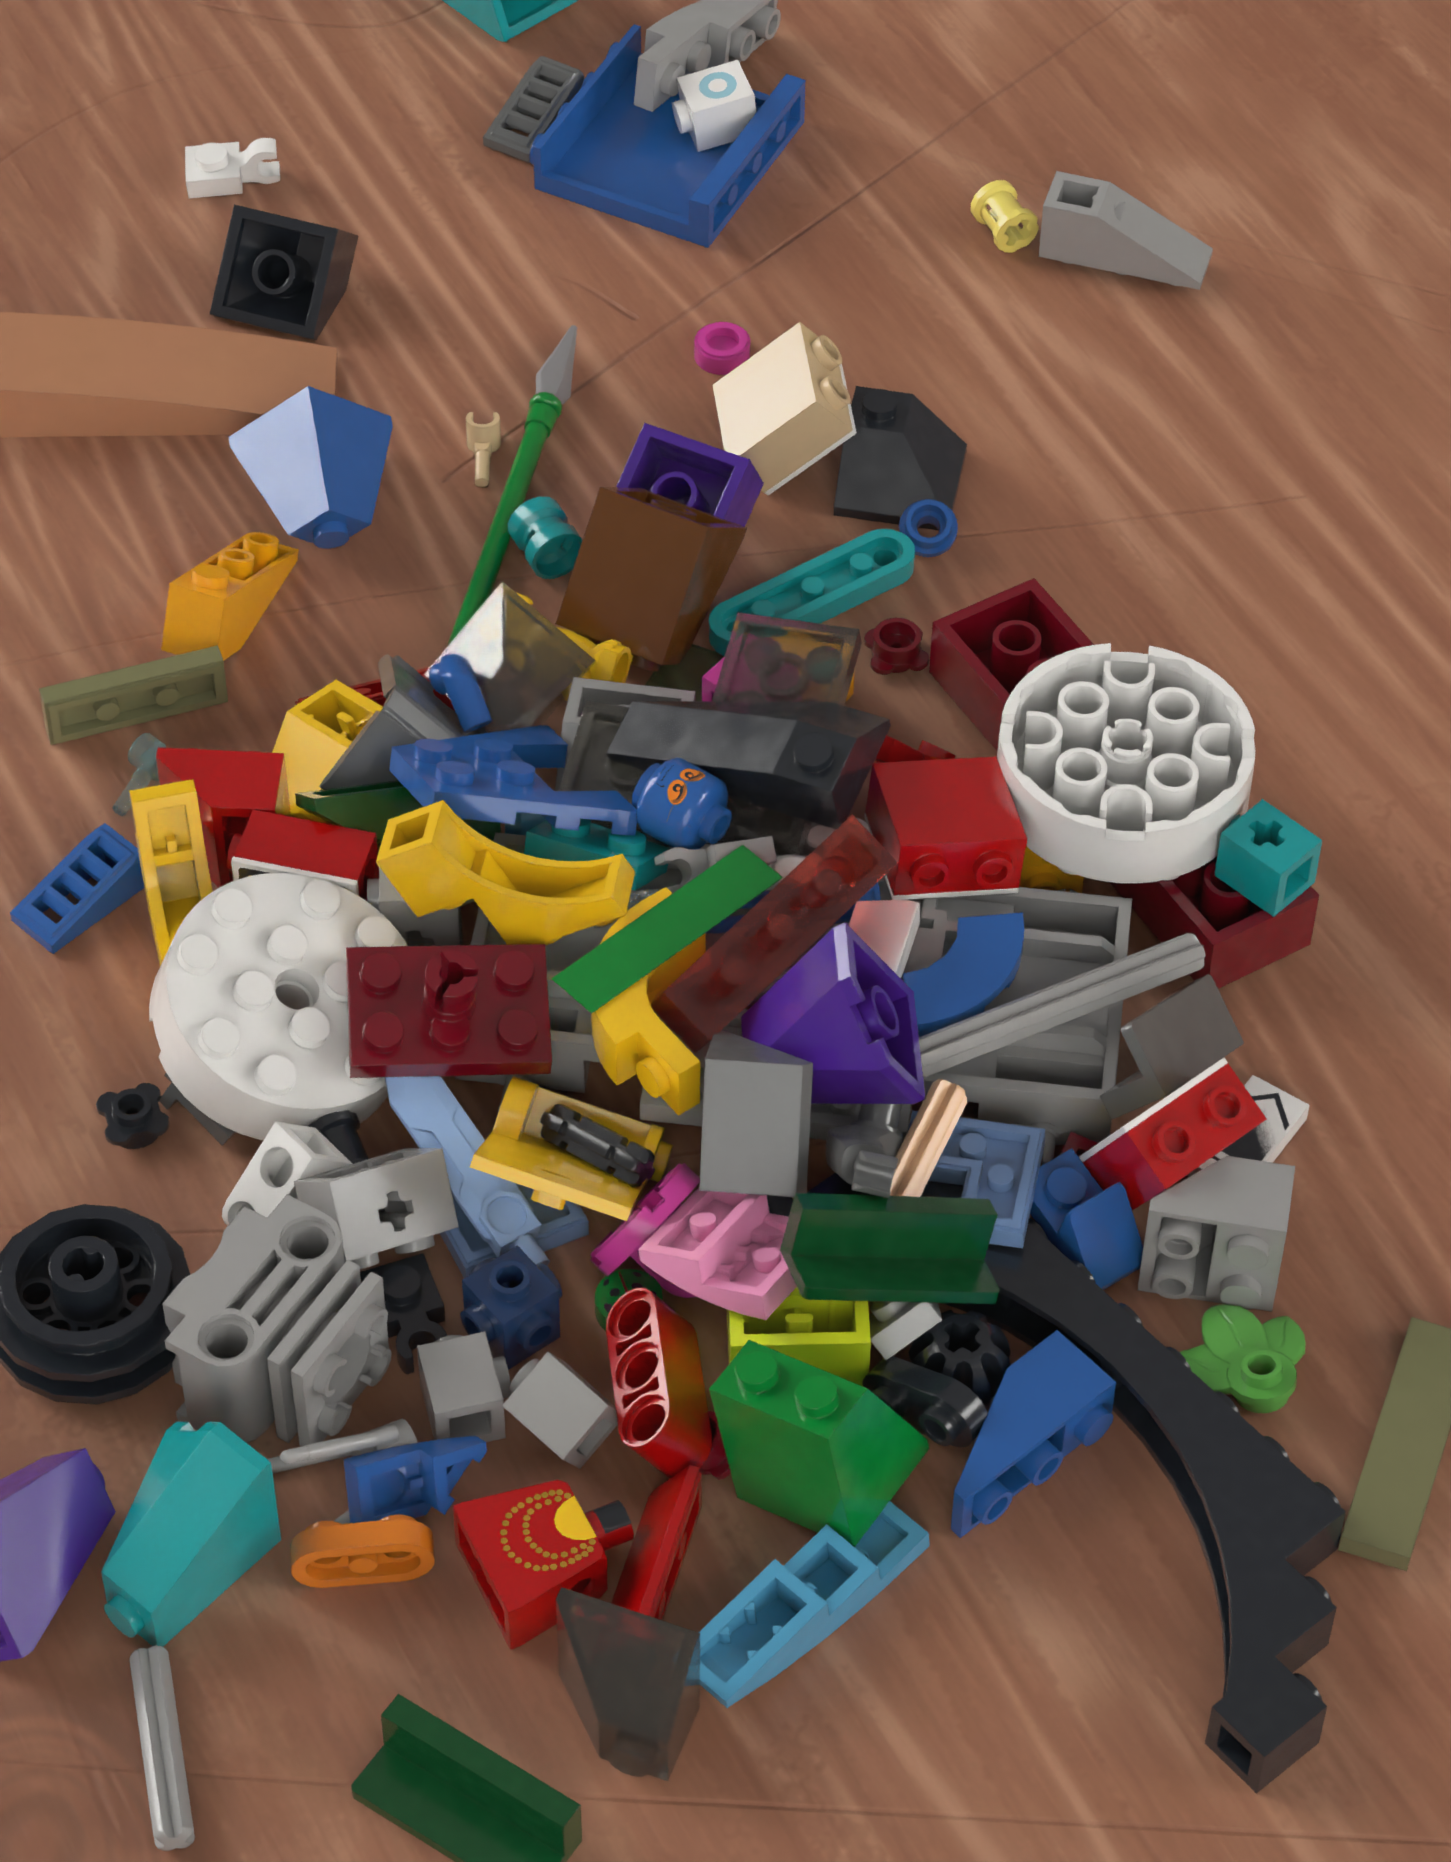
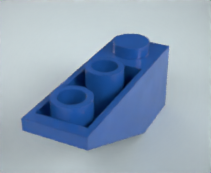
M1058 1330L1010 1365L1004 1374L988 1415L954 1490L951 1530L959 1538L963 1537L979 1523L989 1525L996 1521L1007 1510L1016 1494L1031 1483L1040 1485L1047 1481L1060 1467L1066 1455L1080 1444L1090 1446L1097 1442L1112 1424L1116 1381Z

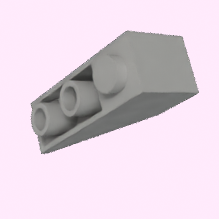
M1056 171L1043 204L1039 257L1200 290L1212 257L1213 248L1111 182Z

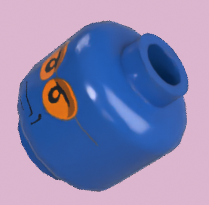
M678 757L665 761L662 765L659 763L651 765L640 777L632 795V805L636 808V819L639 828L672 848L683 847L689 850L701 849L707 842L715 844L726 833L732 818L731 810L727 809L729 795L726 784L721 779Z

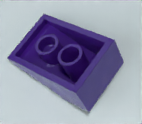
M644 422L616 487L643 488L745 527L764 482L750 459Z

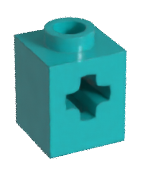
M1262 799L1242 816L1238 814L1229 823L1227 828L1221 832L1215 876L1274 917L1315 883L1322 839Z

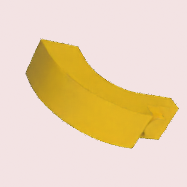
M193 779L129 790L140 865L160 966L186 915L204 897L213 892L197 792Z
M665 887L631 907L625 916L620 917L610 927L601 943L673 893ZM706 933L591 1014L594 1047L603 1068L612 1081L618 1086L637 1074L641 1085L647 1093L654 1098L661 1097L678 1116L700 1104V1061L660 1020L653 1011V1007L668 991L705 970Z

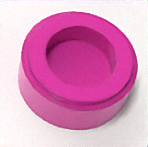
M715 322L706 325L695 336L694 359L697 365L706 372L727 375L750 358V336L746 330L733 323Z

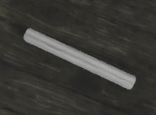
M1186 933L919 1037L923 1078L1201 970L1204 967V957L1206 956L1204 947L1199 943L1194 934Z

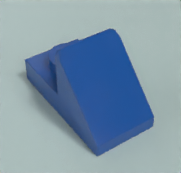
M1072 1148L1040 1166L1030 1214L1045 1231L1049 1241L1069 1260H1076L1082 1263L1090 1271L1096 1284L1102 1290L1140 1269L1143 1244L1126 1189L1121 1182L1103 1191Z

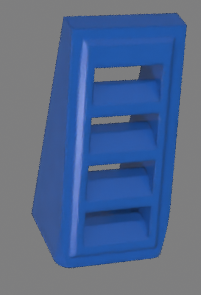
M102 824L86 836L10 912L11 921L54 954L145 888L138 848L108 824ZM90 878L98 882L94 887L87 882ZM71 894L76 899H78L79 902L76 905H74L68 899H66L65 896ZM51 908L62 919L56 924L43 912Z

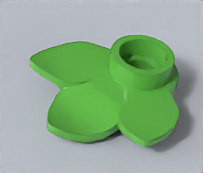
M1223 1304L1209 1307L1202 1317V1339L1204 1344L1180 1352L1187 1360L1191 1371L1213 1391L1232 1394L1238 1404L1248 1411L1270 1413L1282 1408L1296 1388L1297 1372L1295 1365L1305 1354V1336L1300 1326L1289 1316L1276 1317L1262 1324L1252 1312L1241 1306Z

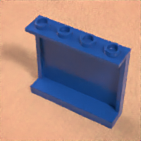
M634 24L620 42H614L611 45L606 59L597 70L588 73L581 89L569 103L565 102L561 106L555 121L546 132L538 134L533 141L529 158L530 163L534 165L535 189L709 248L803 125L806 80L786 74L770 95L752 89L755 96L756 113L735 141L698 152L690 133L681 134L675 121L672 102L680 100L679 92L677 95L671 96L653 112L634 105L638 57L643 54L641 53V26Z

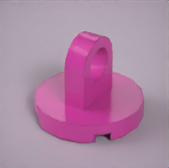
M678 1163L673 1170L671 1169L635 1205L628 1220H623L614 1232L610 1231L590 1254V1261L605 1276H609L631 1256L671 1294L684 1298L697 1297L674 1285L642 1263L638 1249L682 1205L681 1202L697 1186L700 1178L685 1163L682 1165Z

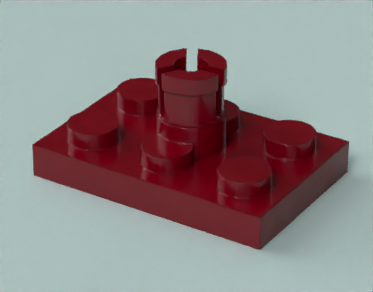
M545 944L346 947L350 1078L551 1074L552 1048Z

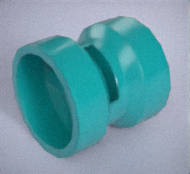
M536 497L521 504L509 519L508 533L518 548L525 552V559L535 574L543 579H555L572 571L582 538L574 526L568 524V517L558 502L551 497Z

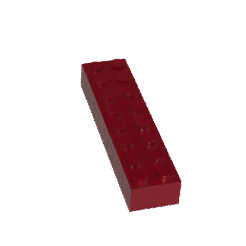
M1033 578L933 621L929 673L998 752L1002 712L1007 699L1016 685L1030 671L1052 657L1094 644L1038 581ZM1217 856L1200 868L1169 881L1161 880L1148 883L1110 882L1123 898H1132L1131 908L1161 943L1186 933L1194 934L1199 943L1203 945L1206 956L1204 957V967L1189 975L1195 981L1209 974L1212 976L1218 989L1311 945L1319 894L1312 886L1273 917L1215 876Z

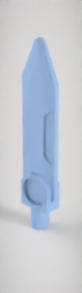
M441 1076L385 1077L390 1106L418 1147L443 1149L452 1196L483 1241L490 1245L497 1257L518 1245L536 1265L544 1263L547 1266L550 1260L534 1239L539 1235L541 1223L534 1215L533 1208L514 1182L470 1168L474 1153L485 1139Z

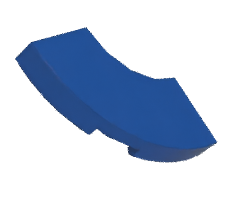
M1023 912L958 918L957 938L947 954L927 968L902 974V980L914 991L919 1037L985 1012V1007L1004 988L1010 987L1019 969L1023 952Z

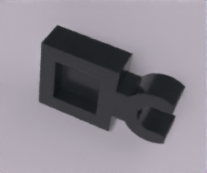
M424 1254L360 1272L361 1283L370 1272L383 1277L385 1309L388 1312V1338L397 1336V1361L405 1374L414 1373L412 1351L418 1345L433 1343L447 1336L446 1331L438 1324L445 1322L444 1304Z

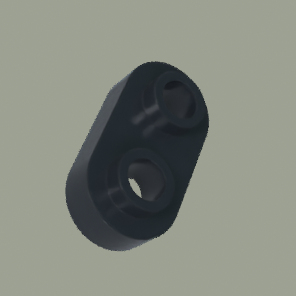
M892 1356L887 1360L883 1357L864 1377L862 1382L863 1387L868 1388L920 1434L928 1436L932 1441L942 1446L952 1445L959 1448L969 1446L979 1435L985 1418L988 1415L985 1406L978 1396L960 1381Z

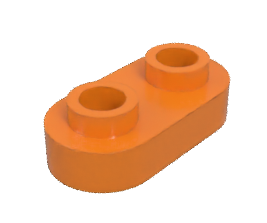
M390 1515L379 1521L346 1524L335 1521H319L298 1533L290 1543L292 1576L301 1584L315 1588L413 1580L428 1573L435 1563L432 1530L427 1525L407 1515Z

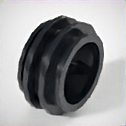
M82 1204L50 1212L24 1228L10 1239L0 1253V1363L20 1386L55 1402L98 1405L137 1394L167 1374L173 1367L172 1362L176 1354L166 1349L165 1340L171 1332L165 1322L163 1302L183 1278L190 1275L183 1248L159 1223L128 1209L116 1206ZM138 1293H147L140 1306H134L129 1303L132 1296Z

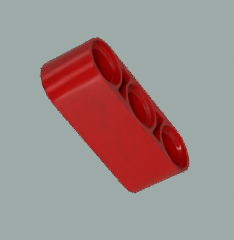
M634 1288L618 1298L606 1319V1336L620 1438L625 1445L668 1478H671L688 1465L701 1468L712 1448V1433L697 1333L691 1323L647 1288Z

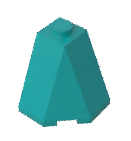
M175 1422L166 1430L101 1571L107 1600L104 1610L110 1621L119 1631L130 1638L138 1634L152 1646H165L281 1541L271 1462L221 1422H207L197 1431L194 1430L189 1422Z

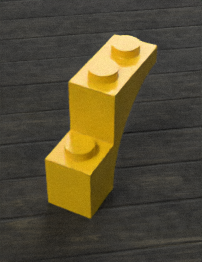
M444 800L389 819L376 860L377 865L417 918L441 909H455L467 900L474 899L507 945H549L558 941L563 936L592 926H605L614 922L619 917L626 915L635 876L634 869L623 854L590 861H557L538 858L508 849L491 841L467 825L451 810Z

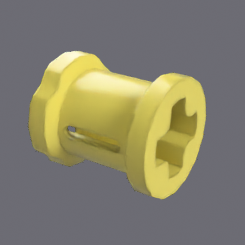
M996 180L983 186L974 195L970 210L973 217L979 223L985 224L990 228L994 237V244L1003 252L1013 253L1029 245L1035 238L1039 230L1038 218L1033 211L1023 208L1017 201L1018 194L1012 184L1006 180ZM987 204L991 207L990 211L987 209ZM1020 222L1023 224V228H1022V229H1021V227L1018 225Z

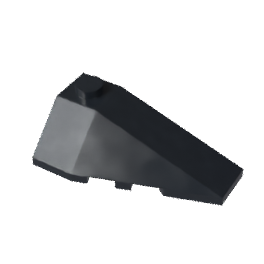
M632 701L607 751V756L609 760L645 771L655 763L662 765L670 759L682 758L721 779L726 784L729 797L841 831L891 724L890 719L833 702Z

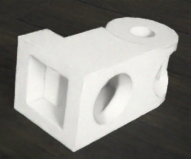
M275 1121L227 1198L222 1210L223 1221L228 1226L244 1206L268 1217L287 1194L297 1199L294 1181L348 1166L352 1163L316 1128Z

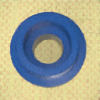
M932 499L917 501L908 506L900 518L899 532L907 535L912 540L915 546V555L921 557L939 556L952 547L957 537L958 523L956 516L942 502ZM929 523L936 526L939 532L936 536L927 538L920 535L917 529L922 524Z

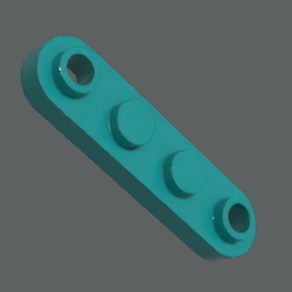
M873 530L718 604L709 615L710 645L723 656H726L749 635L766 645L771 639H778L795 621L808 628H812L903 584L912 576L914 571L915 546L912 540L907 535L896 530Z

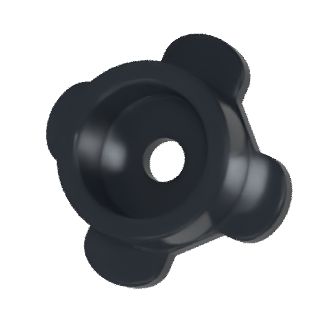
M141 1083L136 1088L126 1089L118 1094L106 1092L98 1098L96 1108L97 1112L106 1118L108 1126L105 1129V1138L109 1143L126 1149H140L152 1144L158 1136L163 1135L170 1126L169 1117L160 1111L158 1102L161 1099V1092L156 1085Z

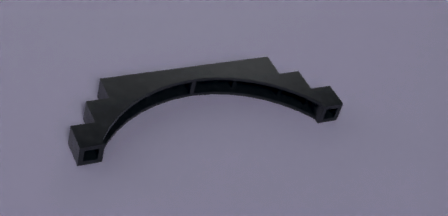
M836 1173L807 1192L816 1194L872 1195L851 1190L852 1185L844 1181ZM928 1181L920 1197L961 1198L964 1186ZM767 1195L769 1213L789 1217L793 1198ZM1029 1218L1023 1248L989 1244L984 1261L1000 1289L996 1303L942 1304L960 1309L966 1313L969 1310L979 1312L986 1316L988 1323L1001 1327V1329L1009 1332L1033 1348L1058 1330L1116 1381L1112 1410L1144 1444L1173 1486L1196 1531L1213 1580L1222 1626L1224 1688L1223 1698L1211 1708L1205 1744L1257 1794L1315 1747L1320 1740L1327 1705L1323 1702L1317 1688L1308 1678L1299 1673L1293 1674V1672L1329 1644L1337 1607L1332 1603L1325 1588L1317 1580L1304 1575L1338 1549L1346 1511L1341 1508L1338 1499L1327 1486L1320 1482H1313L1290 1461L1287 1452L1280 1443L1272 1437L1262 1436L1240 1415L1238 1408L1227 1395L1220 1391H1213L1191 1371L1187 1360L1179 1351L1172 1347H1165L1143 1327L1138 1315L1128 1305L1114 1301L1096 1284L1092 1274L1082 1263L1076 1260H1069L1049 1241L1042 1227L1036 1221Z

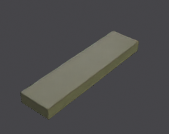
M1411 1317L1345 1522L1338 1550L1407 1571L1451 1430V1328Z

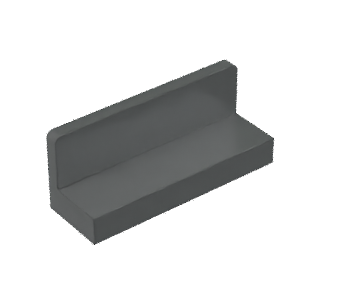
M1207 974L1196 979L1121 1027V1033L1139 1070L1100 1095V1098L1111 1120L1168 1096L1244 1044L1211 975Z

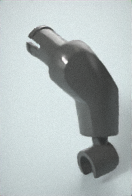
M861 1104L857 1121H853L847 1126L833 1128L828 1132L825 1153L827 1165L844 1181L852 1185L851 1190L885 1198L890 1197L894 1170L898 1163V1158L895 1156L904 1141L902 1132L897 1129L902 1104Z

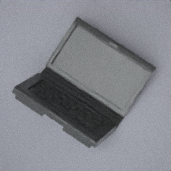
M387 654L378 661L383 696L387 699L382 710L376 711L319 787L321 789L396 781L398 779L389 771L392 746L413 744L420 739L441 740L490 732L483 727L469 733H464L456 712L434 695V688L431 683L400 656L396 655L392 658Z

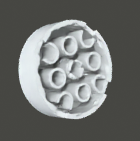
M1111 643L1096 644L1070 650L1052 657L1030 671L1016 685L1007 699L1002 712L997 759L1026 833V846L1038 856L1057 866L1067 874L1079 875L1099 881L1113 883L1169 881L1198 869L1213 860L1218 855L1221 832L1227 828L1229 823L1238 814L1242 816L1247 812L1255 764V727L1246 705L1237 692L1223 678L1203 664L1182 654L1154 646H1149L1148 654L1111 652Z
M266 873L248 876L219 887L204 897L186 915L170 944L153 983L149 1005V1022L153 1021L156 1038L161 1050L158 1057L164 1070L183 1096L198 1110L222 1126L255 1139L264 1140L275 1121L308 1126L326 1114L349 1110L357 1114L360 1123L363 1122L380 1107L388 1097L385 1077L350 1078L346 947L408 946L392 923L374 906L353 892L327 880L301 874Z

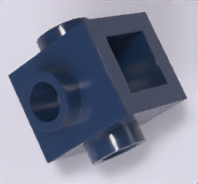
M518 1245L498 1258H489L482 1261L471 1271L469 1276L462 1279L464 1310L461 1311L460 1318L468 1335L485 1332L492 1358L504 1356L508 1370L561 1337L559 1299L562 1297L561 1286L548 1266L544 1263L536 1265Z

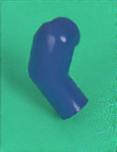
M448 654L443 656L439 663L431 667L429 672L430 683L438 693L442 695L448 693L464 733L478 730L493 722L472 666L465 657L458 654Z

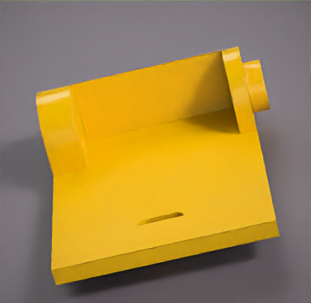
M513 1076L501 1103L493 1130L474 1153L470 1168L534 1189L531 1200L540 1204L563 1210L566 1201L627 1221L643 1193L648 1179L646 1178L640 1187H632L613 1176L615 1170L612 1174H607L568 1153L566 1148L560 1149L545 1141L541 1136L543 1126L540 1123L541 1117L544 1112H550L555 1105L562 1104L580 1113L582 1117H588L626 1137L629 1142H636L651 1150L655 1156L653 1163L655 1172L650 1180L656 1182L662 1179L673 1148L672 1144L662 1141L665 1128L655 1124L649 1125L541 1088L538 1084Z

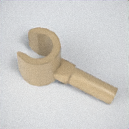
M469 412L466 416V441L468 449L474 452L475 485L486 487L489 485L491 453L498 450L501 445L500 416L497 412H493V421L491 423L477 424L474 423L473 412Z

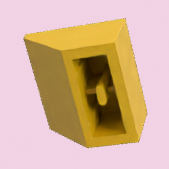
M337 679L286 712L272 753H284L291 817L331 824L296 806L295 793L323 790L319 786L373 714L376 711H381L383 706Z

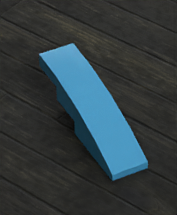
M891 1501L888 1502L855 1547L826 1524L784 1566L774 1559L674 1656L675 1664L726 1708L730 1707L777 1676L826 1639L870 1602L930 1546L929 1533Z

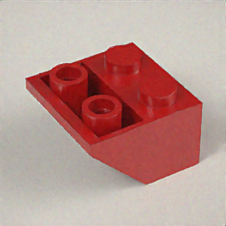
M158 747L156 760L160 785L192 779L194 781L211 881L218 888L233 882V873L227 867L229 845L235 833L243 834L252 810L291 817L284 753Z

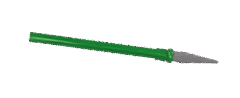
M575 325L568 329L550 357L536 374V393L529 402V410L524 425L525 432L448 641V648L454 654L465 656L471 651L511 539L508 533L509 519L512 513L524 503L545 441L550 436L557 419L562 413V405L571 396L577 327Z

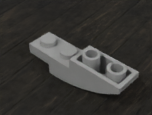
M700 0L673 12L646 29L644 53L638 57L634 105L653 112L671 96L677 95L679 92L677 77L738 60L739 63L745 61L754 50L765 41L771 40L776 34L781 20L780 10L777 9L778 0Z

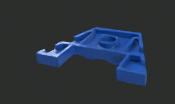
M548 725L441 740L420 739L413 744L392 746L389 771L423 807L444 800L461 819L515 824L516 813L521 812L541 814L557 829L579 831L580 819L612 822L611 834L635 835L636 808L618 791H554L535 773V768H565L568 744Z

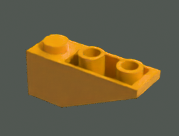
M261 532L247 533L170 582L161 650L180 655L218 645L223 661L239 651L298 561L299 549L279 544V539L271 534Z

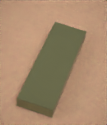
M218 645L39 688L45 729L51 745L228 702L224 661Z

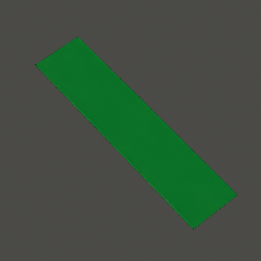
M741 845L551 979L592 1014L783 877L747 847Z

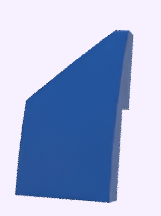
M477 1436L438 1439L386 1448L343 1459L350 1523L379 1521L390 1515H407L417 1518L426 1515L431 1507L445 1515L455 1500L449 1495L472 1459L480 1463L487 1452L486 1442Z

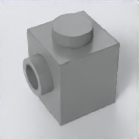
M480 1332L466 1336L448 1335L433 1343L418 1345L420 1387L434 1440L477 1436L485 1442L506 1438L504 1407L502 1405L504 1403L503 1398H508L512 1394L509 1390L511 1384L504 1356L492 1358L486 1333Z
M549 1352L541 1360L533 1359L519 1370L509 1386L512 1394L502 1405L562 1460L579 1469L618 1425L616 1407L566 1362Z

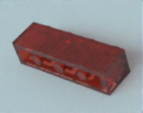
M852 814L650 1004L652 1009L696 1054L712 1040L714 1034H718L898 862Z

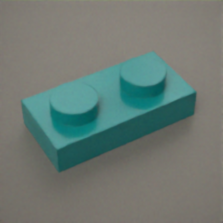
M580 819L579 831L557 829L545 820L526 831L524 854L557 861H590L623 854L635 871L632 890L635 891L667 872L668 864L656 865L654 858L670 848L647 841V837L639 831H636L635 835L611 834V829L593 824L590 819Z

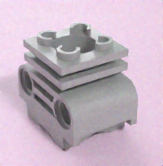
M288 1194L268 1217L244 1206L224 1230L218 1249L211 1259L196 1272L183 1278L163 1302L165 1322L171 1332L165 1340L166 1349L176 1354L172 1362L175 1383L183 1387L185 1402L176 1411L177 1420L189 1422L196 1430H199L207 1422H221L246 1443L256 1440L274 1420L277 1437L289 1443L298 1432L300 1447L322 1442L327 1435L335 1436L346 1424L352 1410L351 1405L367 1385L373 1387L382 1379L391 1361L392 1353L388 1343V1312L385 1309L383 1277L370 1272L361 1283L359 1265L350 1260L346 1262L344 1260L342 1232L337 1222L327 1214Z

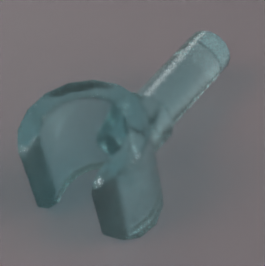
M149 733L140 735L129 749L128 761L137 770L133 773L132 779L112 807L113 811L120 816H125L132 806L129 790L144 788L151 779L159 781L156 754L158 747L166 748V745Z

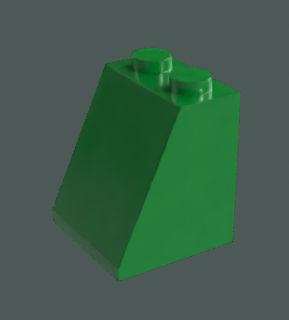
M751 1340L747 1341L709 1388L737 1498L817 1533L827 1524L854 1547L930 1449L928 1439L868 1388Z

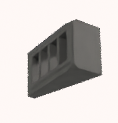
M540 56L525 73L483 136V145L530 163L529 157L533 141L538 134L546 132L555 121L561 106L565 102L569 103L581 89L584 81L582 71L545 56ZM515 128L522 132L528 133L529 136H523L521 134L513 132L512 130Z

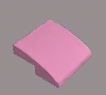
M698 1188L638 1249L642 1263L679 1288L719 1307L767 1320L797 1287L780 1251L789 1217L769 1213L767 1195L699 1191Z

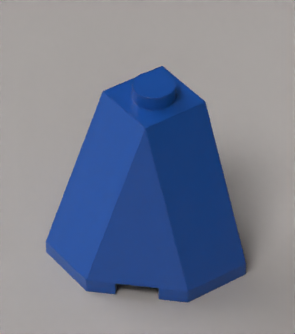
M307 386L228 437L230 448L289 536L314 543L319 548L331 549L344 545L348 542L349 537L371 525L393 428L391 416Z

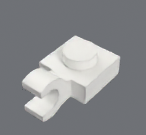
M257 139L250 143L247 149L242 152L240 151L239 142L186 146L185 177L188 198L243 194L242 183L258 182L272 184L280 181L279 161L262 162V160L277 159L276 139Z

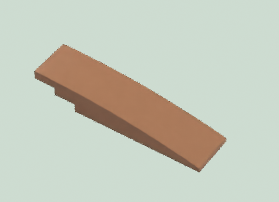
M0 312V438L232 435L307 386L336 396L337 348L275 337L174 324L86 316Z

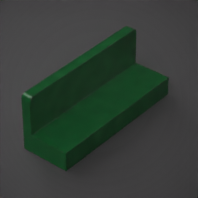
M795 1193L780 1251L801 1296L807 1300L994 1304L1000 1291L984 1261L998 1216L989 1199L890 1196L885 1198L877 1195Z
M397 1694L381 1714L384 1745L351 1785L352 1796L358 1802L455 1862H567L582 1842L581 1805L400 1694Z

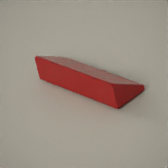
M688 1465L658 1486L648 1497L590 1661V1670L637 1684L640 1679L643 1680L702 1508V1473H700V1467Z

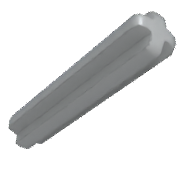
M157 1645L148 1649L138 1648L133 1651L129 1661L154 1841L156 1847L162 1851L186 1848L193 1843L195 1834L169 1654L164 1647Z

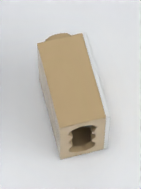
M801 322L794 325L713 384L724 451L751 460L764 482L761 491L767 496L856 434L850 404L851 399L847 390L841 354L836 345L827 336L821 335L818 337Z

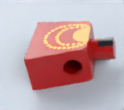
M558 1479L461 1502L453 1506L456 1546L510 1650L522 1646L601 1598L608 1590L607 1558L604 1551L634 1539L630 1518L619 1500L584 1513L569 1484Z

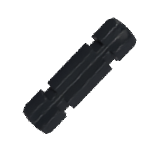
M562 1104L555 1105L550 1112H544L541 1117L540 1123L543 1125L541 1136L545 1141L560 1149L566 1148L568 1153L607 1174H612L615 1170L613 1176L632 1187H640L646 1178L651 1179L655 1172L653 1167L655 1156L651 1150L638 1143L629 1142L626 1137L588 1117H582L580 1113Z

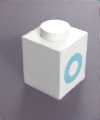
M738 60L677 77L680 100L672 102L675 121L681 134L690 133L698 152L734 142L756 113L754 93Z

